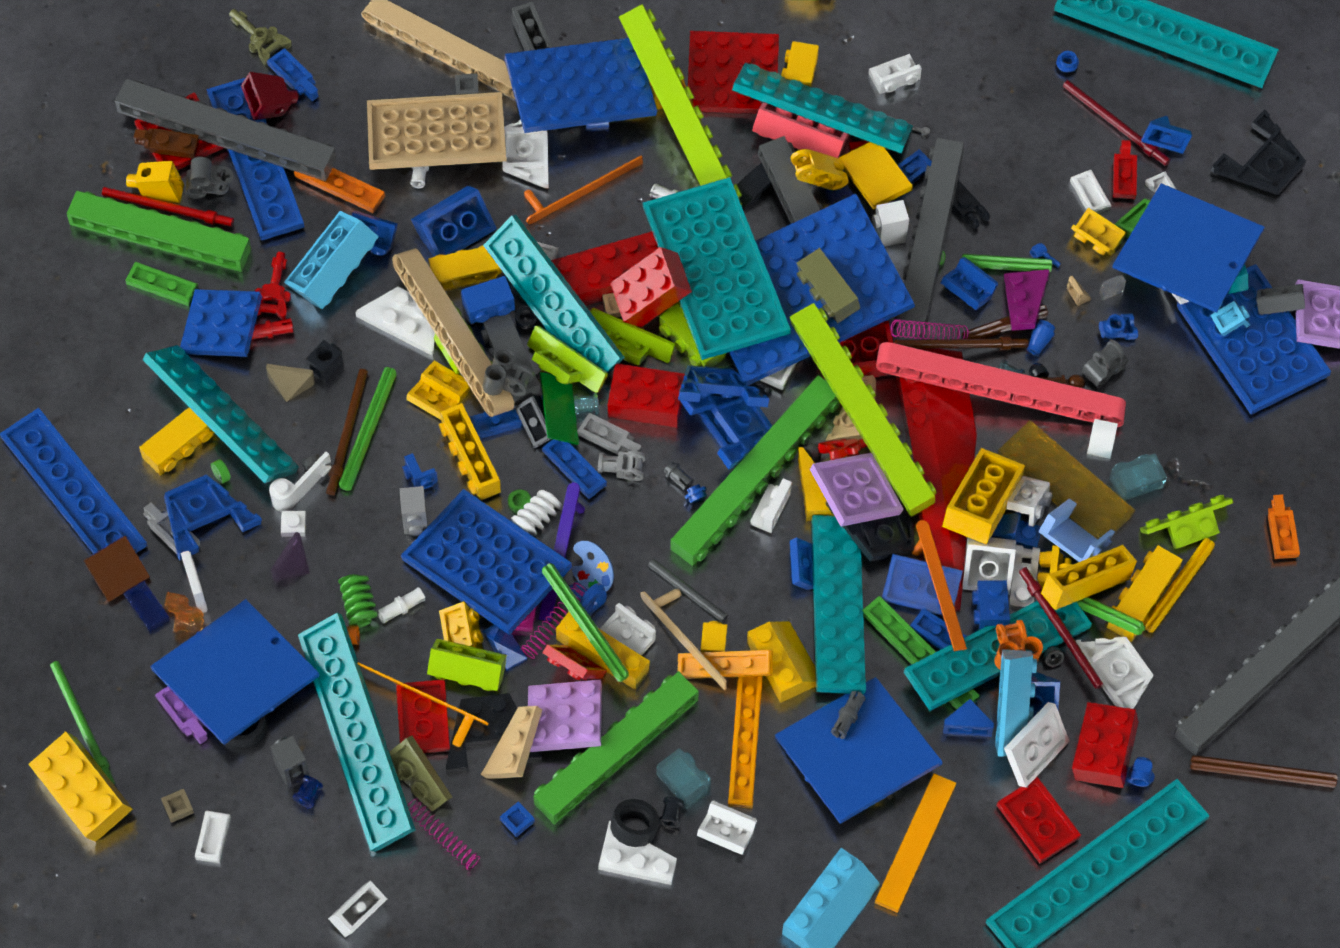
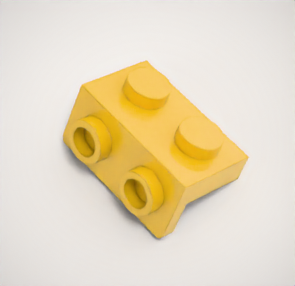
M1090 208L1085 211L1077 225L1071 227L1075 232V238L1084 244L1088 240L1094 244L1092 249L1102 256L1105 253L1112 256L1127 234Z

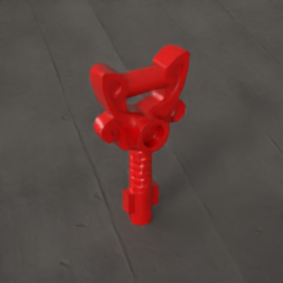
M277 252L276 258L273 257L271 267L273 268L271 283L264 284L262 288L255 289L256 292H260L262 295L258 316L265 312L277 314L281 320L287 319L286 303L291 300V295L288 291H285L283 286L279 285L282 270L286 269L287 265L284 252ZM266 301H269V302H271V303H276V302H277L278 305H276V304H268V303H264V302H266Z
M840 439L820 442L818 444V451L822 454L829 453L830 460L859 455L861 448H865L867 445L863 439Z

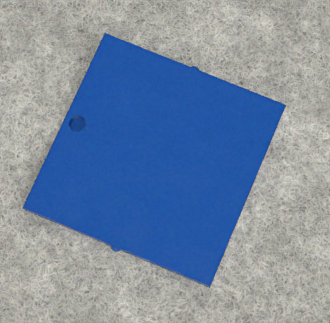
M1161 183L1113 263L1112 268L1217 313L1263 233L1264 226Z
M246 599L151 665L152 671L223 745L270 711H274L277 706L319 677V672Z
M876 677L866 682V692L864 694L866 700L857 713L858 719L855 723H852L844 739H840L841 733L838 738L831 733V729L839 718V711L846 705L850 694L841 696L775 734L776 740L804 775L805 781L810 783L840 824L942 765V760L913 725L911 718L906 716Z

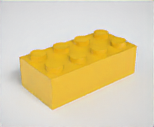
M981 448L947 507L942 527L987 545L1007 509L1008 499L1023 476L1025 465Z
M66 731L29 763V766L75 825L90 840L97 842L133 810L77 737Z

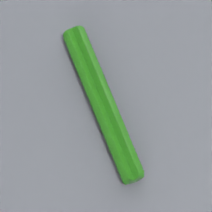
M962 254V257L967 258L978 268L1013 271L1050 269V272L1052 270L1051 259Z
M1090 597L1077 601L1082 610L1131 633L1141 635L1142 631H1145V625H1143L1142 621Z

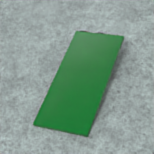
M540 371L536 374V377L541 380L547 438L578 445L579 438L572 383H560L553 374Z

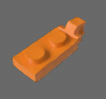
M1283 494L1273 495L1271 500L1272 508L1268 509V521L1275 559L1298 558L1300 550L1293 510H1290V507H1285Z

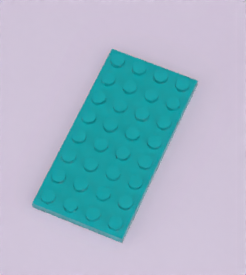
M730 177L643 202V209L658 248L663 247L679 254L692 290L691 293L679 300L701 360L791 334L790 326Z

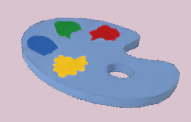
M580 541L576 543L573 550L583 560L581 566L572 567L576 580L587 589L596 583L604 585L607 592L614 581V570L608 555L594 542ZM589 552L594 554L593 560L588 557Z

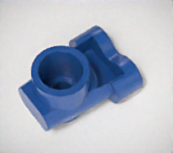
M1132 313L1113 314L1107 320L1099 322L1098 327L1102 338H1125V340L1138 338V329L1135 327Z
M1137 757L1132 767H1128L1126 781L1140 787H1148L1153 784L1155 775L1152 772L1151 760L1145 757Z

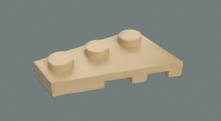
M538 706L518 707L481 775L486 779L523 777L542 709Z

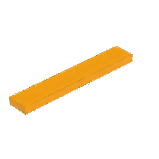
M763 676L738 677L728 807L750 809L753 807Z
M935 773L933 774L877 895L875 904L898 913L956 787V782Z

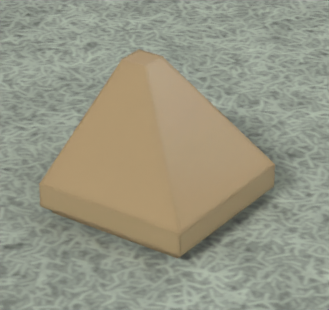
M1070 276L1067 291L1076 305L1080 306L1091 301L1090 295L1073 276Z

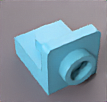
M1235 301L1221 308L1217 313L1215 312L1210 315L1222 336L1227 335L1243 324L1246 328L1250 326L1247 320L1250 317L1244 305L1239 306Z

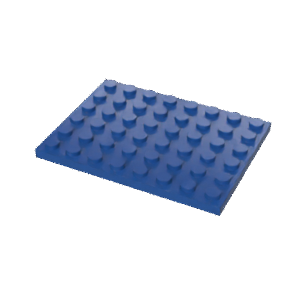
M856 194L756 240L790 326L791 334L729 352L742 379L747 381V386L811 356L791 325L790 316L812 303L818 309L824 306L820 300L817 302L814 300L809 292L811 289L807 283L803 285L796 274L799 272L797 262L818 248L823 251L857 296L861 308L839 323H836L833 317L828 318L826 321L829 328L834 327L839 334V343L915 307L908 290Z

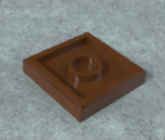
M126 536L119 538L83 560L108 602L150 577Z

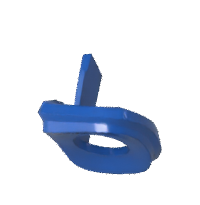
M596 583L589 589L585 588L587 590L585 591L581 586L575 584L585 594L582 597L576 590H571L581 600V605L591 617L607 600L604 585Z

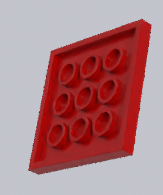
M690 31L688 86L694 95V98L691 99L694 106L698 105L702 112L758 114L763 102L732 91V88L745 63L755 64L766 71L778 73L779 34Z

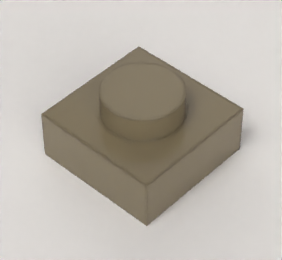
M184 789L161 798L171 823L194 813Z

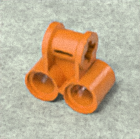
M1017 620L1016 623L1008 625H996V634L1000 645L994 663L999 670L1001 668L1002 649L1032 650L1034 652L1033 658L1037 659L1038 662L1043 650V644L1036 637H1027L1026 628L1022 620Z

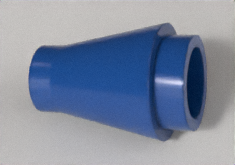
M1039 320L1036 323L1035 329L1032 330L1027 351L1035 356H1039L1044 347L1054 337L1055 326L1045 320Z

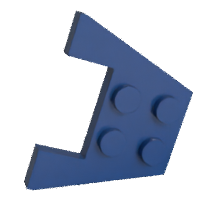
M687 365L678 396L680 401L699 402L701 395L709 396L713 393L727 398H731L733 395L742 396L747 406L768 407L769 403L768 396L763 395L761 397L759 395L760 390L753 386H747V381L743 380L741 375L733 369Z
M701 395L699 402L681 401L690 416L711 410L733 441V444L721 447L717 453L728 470L740 462L773 426L760 407L747 406L743 397L739 395H733L731 398Z
M207 474L165 492L164 495L179 561L182 560V552L189 551L191 555L199 552V546L189 533L192 530L228 514L232 516L242 533L260 525L262 521L258 514L251 513L246 509L247 506L241 501L237 502L229 495L226 489Z

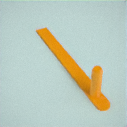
M357 663L361 668L465 715L452 741V744L456 747L462 745L474 720L487 726L489 724L474 715L368 666Z

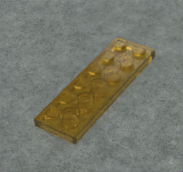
M1030 420L998 449V455L1025 465L1023 476L1050 482L1049 492L1052 493V501L1057 506H1060L1069 498L1077 503L1070 517L1097 539L1111 529L1116 532L1135 513L1133 507Z

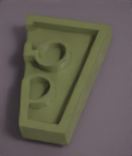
M413 736L406 738L389 752L399 782L403 780L410 786L411 793L432 812L452 798V795Z

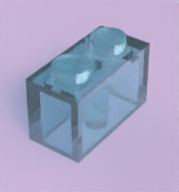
M1156 453L1149 456L1147 454L1141 455L1128 463L1120 462L1116 464L1111 470L1109 479L1120 502L1164 488L1167 476Z
M679 748L657 764L656 774L677 798L684 801L685 808L688 810L711 792V779L705 771H699L695 766V760L688 752L684 753Z

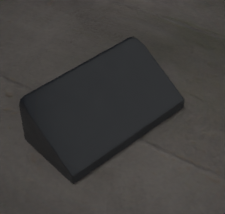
M532 396L514 407L534 448H538L552 440L547 438L544 405L540 396Z

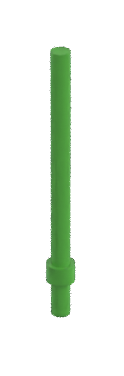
M59 661L52 662L50 667L93 759L115 785L109 770V762L102 755Z

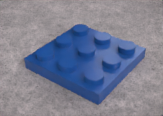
M195 289L180 347L186 354L247 357L262 300L261 293L256 291Z

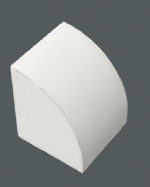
M1094 419L1087 454L1110 459L1118 424Z

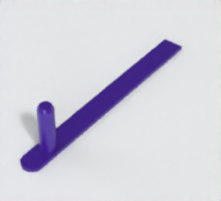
M575 482L570 483L567 487L554 551L564 558L567 553L575 511L578 514H582L585 511V507L578 502L580 486ZM554 589L543 598L539 620L546 621V617L550 616V612L553 617L552 612H554L557 593ZM547 617V620L552 622V618Z

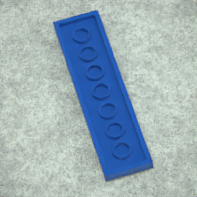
M245 78L206 89L213 108H222L228 113L243 115L253 120L241 87ZM265 119L253 120L256 122H264L267 124ZM228 149L260 240H266L304 228V222L284 168Z
M37 408L0 433V437L93 554L123 536L127 537L136 553L147 546L145 539L40 408Z

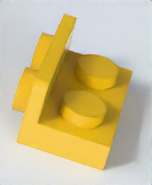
M463 601L439 611L444 640L483 649L482 643L484 639L478 625L480 617L473 608L468 607Z

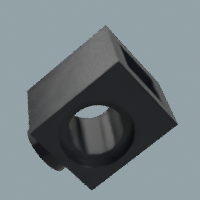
M325 340L306 358L307 369L313 370L314 375L324 382L343 364L341 349L336 344H329ZM323 358H331L328 361H322Z

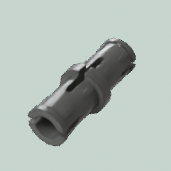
M852 691L846 705L840 709L839 718L831 729V733L838 738L841 733L840 739H844L852 723H855L858 719L857 713L866 700L862 693L858 692L857 696H855L857 692Z

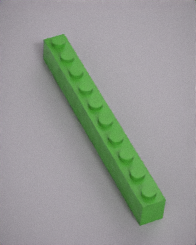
M819 375L813 380L671 539V551L692 566L698 560L702 561L707 556L710 546L713 543L716 545L722 539L723 532L727 527L731 528L734 526L742 510L747 511L753 503V498L765 491L768 486L767 482L772 477L776 478L783 468L782 465L786 461L790 462L795 457L798 447L801 444L805 445L810 440L811 433L815 428H821L826 421V416L830 412L834 413L837 410L840 402L826 380Z

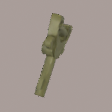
M236 9L230 11L231 21L237 26L241 25L252 35L250 37L249 51L251 53L258 52V56L264 65H268L267 60L280 48L289 49L291 47V40L278 34L276 27H270L269 29L266 27L256 28L247 20V15L242 11L238 12ZM274 41V43H272L269 47L264 49L267 43Z

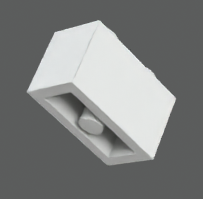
M903 200L876 206L873 224L884 247L906 243L909 217Z
M369 881L328 919L346 937L352 934L371 916L387 898Z

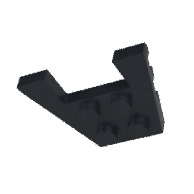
M1264 109L1252 122L1251 127L1268 140L1244 166L1223 153L1212 165L1210 171L1278 195L1305 166L1306 160L1293 143L1284 137L1281 133V128L1277 123H1273L1270 119V114Z
M897 494L896 496L903 507L900 515L843 526L870 562L891 558L892 554L900 556L911 554L915 550L914 523ZM826 501V502H825V503H826V506H827V507L829 508V510L832 512V510H831V508H830L828 502Z
M510 693L461 699L459 709L489 724L487 726L474 720L462 745L456 747L452 744V741L465 715L460 713L457 714L446 763V773L469 771L466 747L499 743L517 711ZM540 751L529 753L527 763L542 761Z

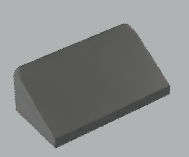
M1303 284L1257 290L1259 314L1264 315L1305 309Z

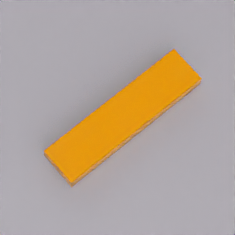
M772 650L701 652L723 677L772 676L773 674ZM678 653V671L686 679L713 678L691 653Z

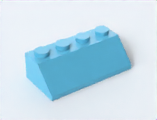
M339 211L284 283L311 304L323 309L331 302L335 292L345 284L350 273L359 266L361 259L367 251L374 247L375 241L379 236L361 220Z
M1002 649L995 737L997 755L1001 757L1007 756L1004 748L1028 724V721L1033 718V707H1030L1029 704L1030 697L1035 696V683L1031 682L1032 673H1036L1037 659L1033 658L1031 651Z
M840 848L785 921L782 934L801 948H834L881 884L862 861L843 848Z

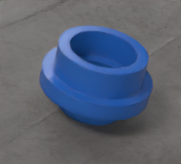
M1072 51L1062 52L1056 60L1057 67L1063 72H1073L1079 64L1078 57Z
M700 484L687 489L688 494L684 497L686 500H689L690 504H695L708 497L706 494L707 488L706 486L701 487Z

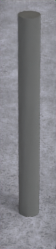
M655 559L650 561L649 568L722 623L727 619L728 615L671 571Z

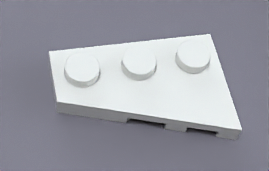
M609 820L598 870L672 885L677 858L650 843L642 847L626 846L613 836L610 829L611 821Z

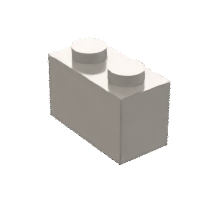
M424 487L399 488L404 535L418 536L428 527Z

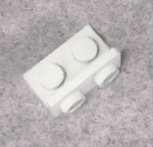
M907 54L869 68V75L879 94L893 92L898 87L906 84L916 83L921 78L922 68L920 64L915 65L911 55Z
M1023 476L1007 501V509L1021 514H1028L1029 526L1034 527L1037 520L1042 519L1045 507H1049L1051 503L1050 482Z
M783 479L780 486L768 485L750 521L751 525L772 533L791 495V481Z

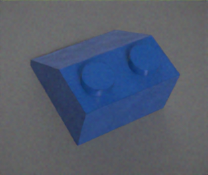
M505 276L461 290L463 314L470 324L482 323L491 317L504 316L515 310L514 297Z

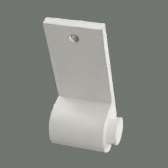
M325 452L295 485L283 478L276 479L271 483L269 489L271 501L277 511L291 510L319 479L331 470L329 453Z

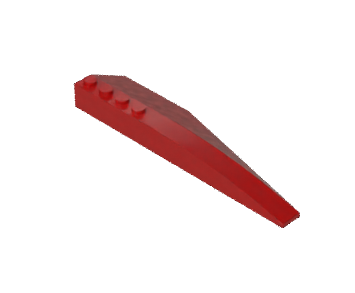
M920 349L963 360L961 351ZM895 376L906 441L912 451L910 457L914 463L919 462L925 473L922 475L926 483L930 481L937 492L934 495L936 503L920 511L919 517L920 520H924L929 524L941 566L963 571L954 606L955 612H960L967 537L942 526L947 507L975 460L977 432L970 393Z

